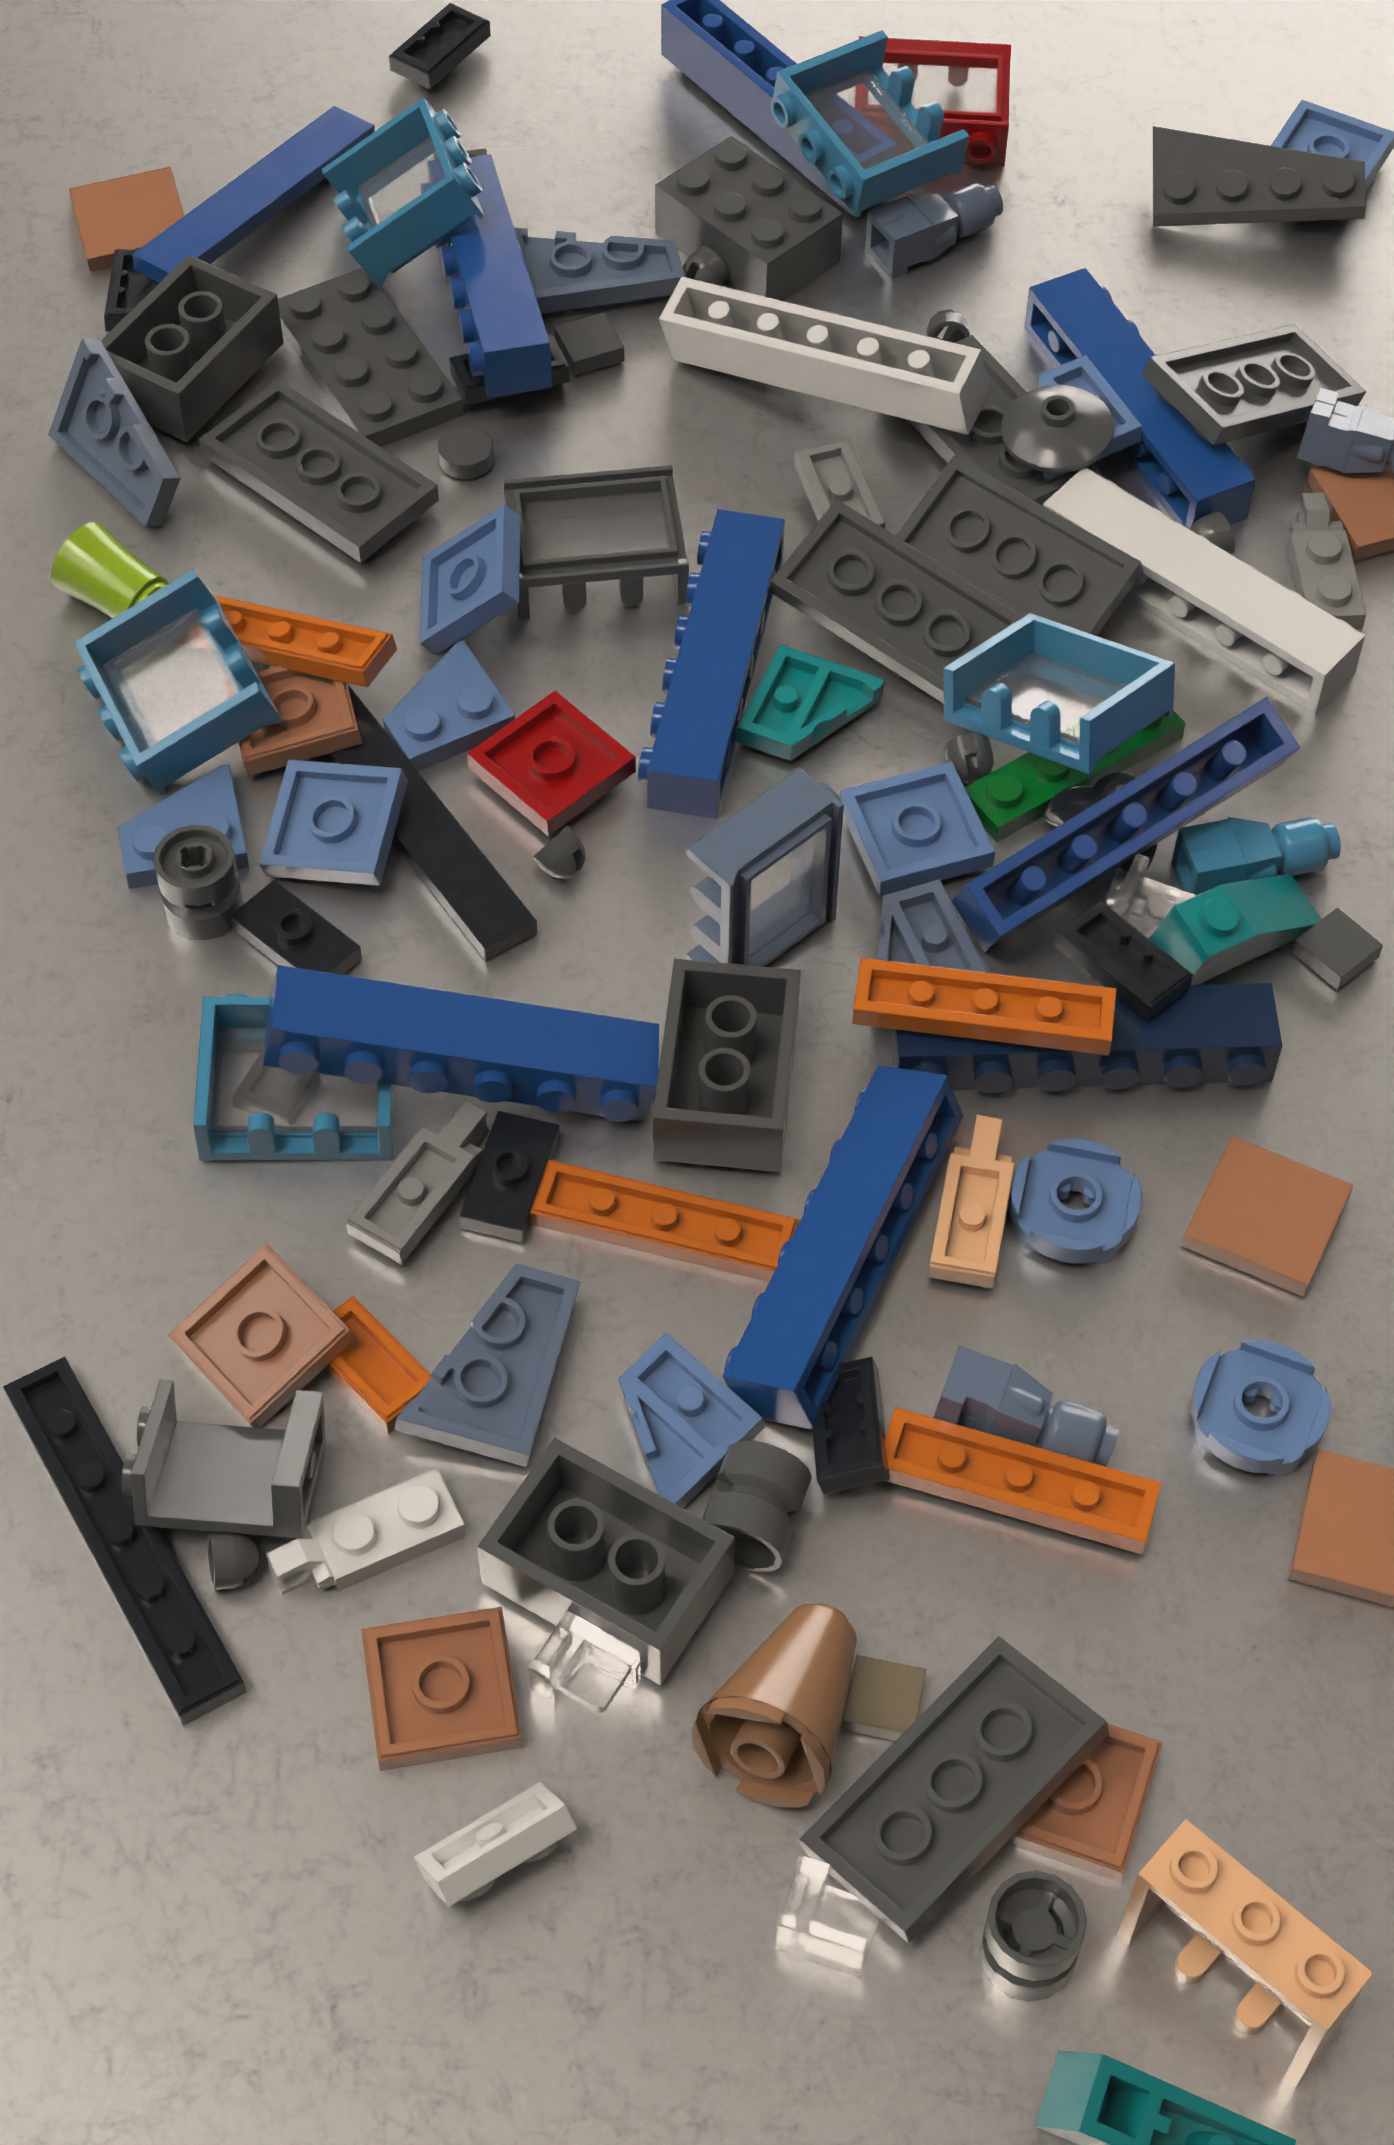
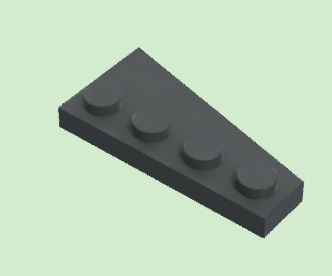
M1153 126V227L1365 219L1366 189L1364 161Z

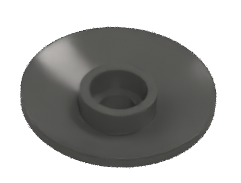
M1068 385L1043 386L1022 394L1009 405L1001 423L1002 441L1009 454L1019 463L1031 469L1048 473L1071 472L1091 465L1108 450L1114 434V421L1107 405L1091 392Z

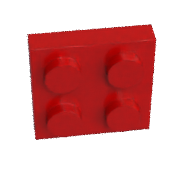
M553 691L467 753L468 769L547 836H550L636 772V756L557 691Z

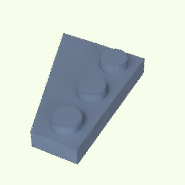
M514 227L541 314L672 295L681 277H686L676 243L672 240L610 236L604 243L576 241L575 232L556 231L555 239L528 237L527 228Z
M82 338L48 435L145 527L163 526L181 477L99 338Z
M516 1263L471 1321L469 1330L449 1355L446 1354L433 1370L431 1379L414 1401H409L396 1418L395 1430L527 1467L581 1281Z

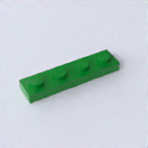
M1174 710L1173 716L1170 718L1162 715L1100 758L1090 774L1028 752L966 786L965 789L985 831L996 842H999L1043 817V813L1050 800L1063 789L1071 786H1094L1102 777L1112 773H1121L1183 738L1186 722ZM1080 724L1062 734L1079 740Z

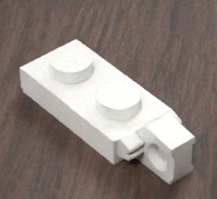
M435 1468L310 1521L309 1525H305L302 1538H296L267 1553L268 1565L281 1595L313 1581H316L319 1589L335 1585L337 1591H340L463 1538L466 1535L465 1524L438 1469Z

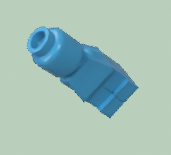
M1228 817L1225 820L1179 828L1171 866L1184 897L1188 900L1222 884L1277 876L1278 872L1281 875L1290 873L1291 875H1297L1324 869L1328 860L1339 857L1341 850L1340 838L1337 828L1333 823L1322 824L1314 817L1282 822L1274 825L1272 830L1268 823Z

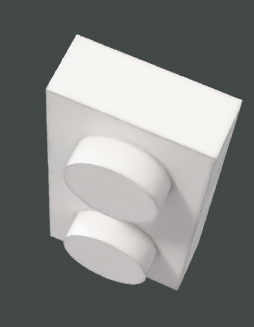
M539 1782L416 1855L414 1859L425 1882L450 1907L458 1901L471 1900L484 1894L493 1886L496 1878L522 1862H532L547 1856L557 1847L559 1840L574 1832L577 1828L567 1806L545 1785Z

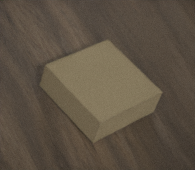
M856 1655L842 1730L896 1741L918 1718L927 1669Z

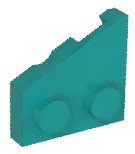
M780 644L737 726L736 742L791 761L879 702L883 695L885 679Z

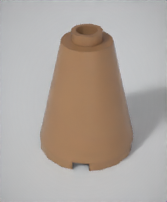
M803 1604L796 1607L698 1712L697 1718L690 1729L693 1749L705 1768L715 1777H717L722 1767L731 1775L741 1780L736 1792L748 1799L774 1807L800 1808L808 1805L814 1794L820 1792L821 1795L830 1781L857 1643L855 1630L840 1610L827 1604Z

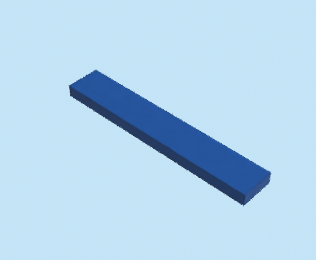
M333 106L133 253L134 270L160 283L188 255L209 264L213 263L326 178L323 175L322 168L375 132V125Z

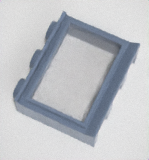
M798 768L687 847V856L711 878L706 877L691 888L693 899L709 915L704 916L690 927L691 933L699 945L686 954V960L764 967L824 923L825 917L831 922L836 919L844 804L829 785L818 783L802 768Z

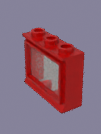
M888 38L882 68L889 77L892 71L904 66H908L912 70L915 84L911 104L918 112L920 107L934 101L940 104L944 113V119L939 138L941 139L964 129L970 137L963 164L1005 166L1009 130L1011 44ZM863 85L856 87L854 111L897 145L896 157L914 150V147Z

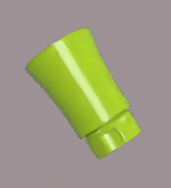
M96 521L82 525L67 538L59 549L51 569V583L56 590L87 603L112 619L169 584L166 578L144 564L125 548L102 523Z

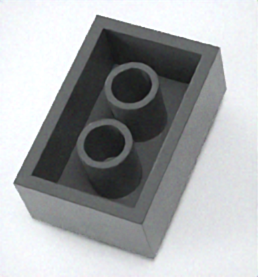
M732 136L655 184L656 234L664 240L675 241L677 249L687 257L700 246L712 249L725 263L729 272V278L724 283L732 289L784 301L840 263L843 213Z
M191 255L183 259L101 340L148 423L185 442H188L284 344L277 294Z
M674 958L652 1116L653 1160L781 1172L799 1012L801 970Z
M554 1437L481 1540L477 1549L482 1584L661 1686L734 1574L735 1537Z

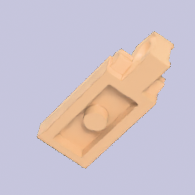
M977 1115L971 1149L955 1147L954 1153L950 1152L928 1278L994 1288L1015 1163H1012L1013 1156L997 1154L1002 1119Z

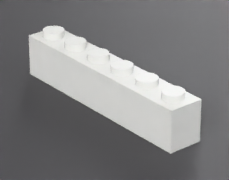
M681 277L659 317L672 359L675 361L969 435L990 392L981 349L686 277Z
M1085 467L1043 503V506L1141 561L1143 572L1125 596L1127 599L1314 714L1354 676L1365 638L1364 634L1352 628L1347 622L1337 619L1307 601L1297 592L1287 589L1257 571L1252 565L1242 562L1217 547L1205 537L1194 533L1164 515L1157 508L1149 506L1119 488L1112 481L1104 479Z

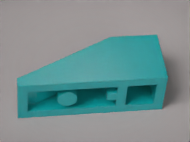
M1290 873L1222 884L1176 904L1148 939L1193 974L1191 985H1197L1296 940L1322 919Z
M1058 2050L1035 2123L1036 2127L1077 2145H1295L1296 2139L1101 2053Z

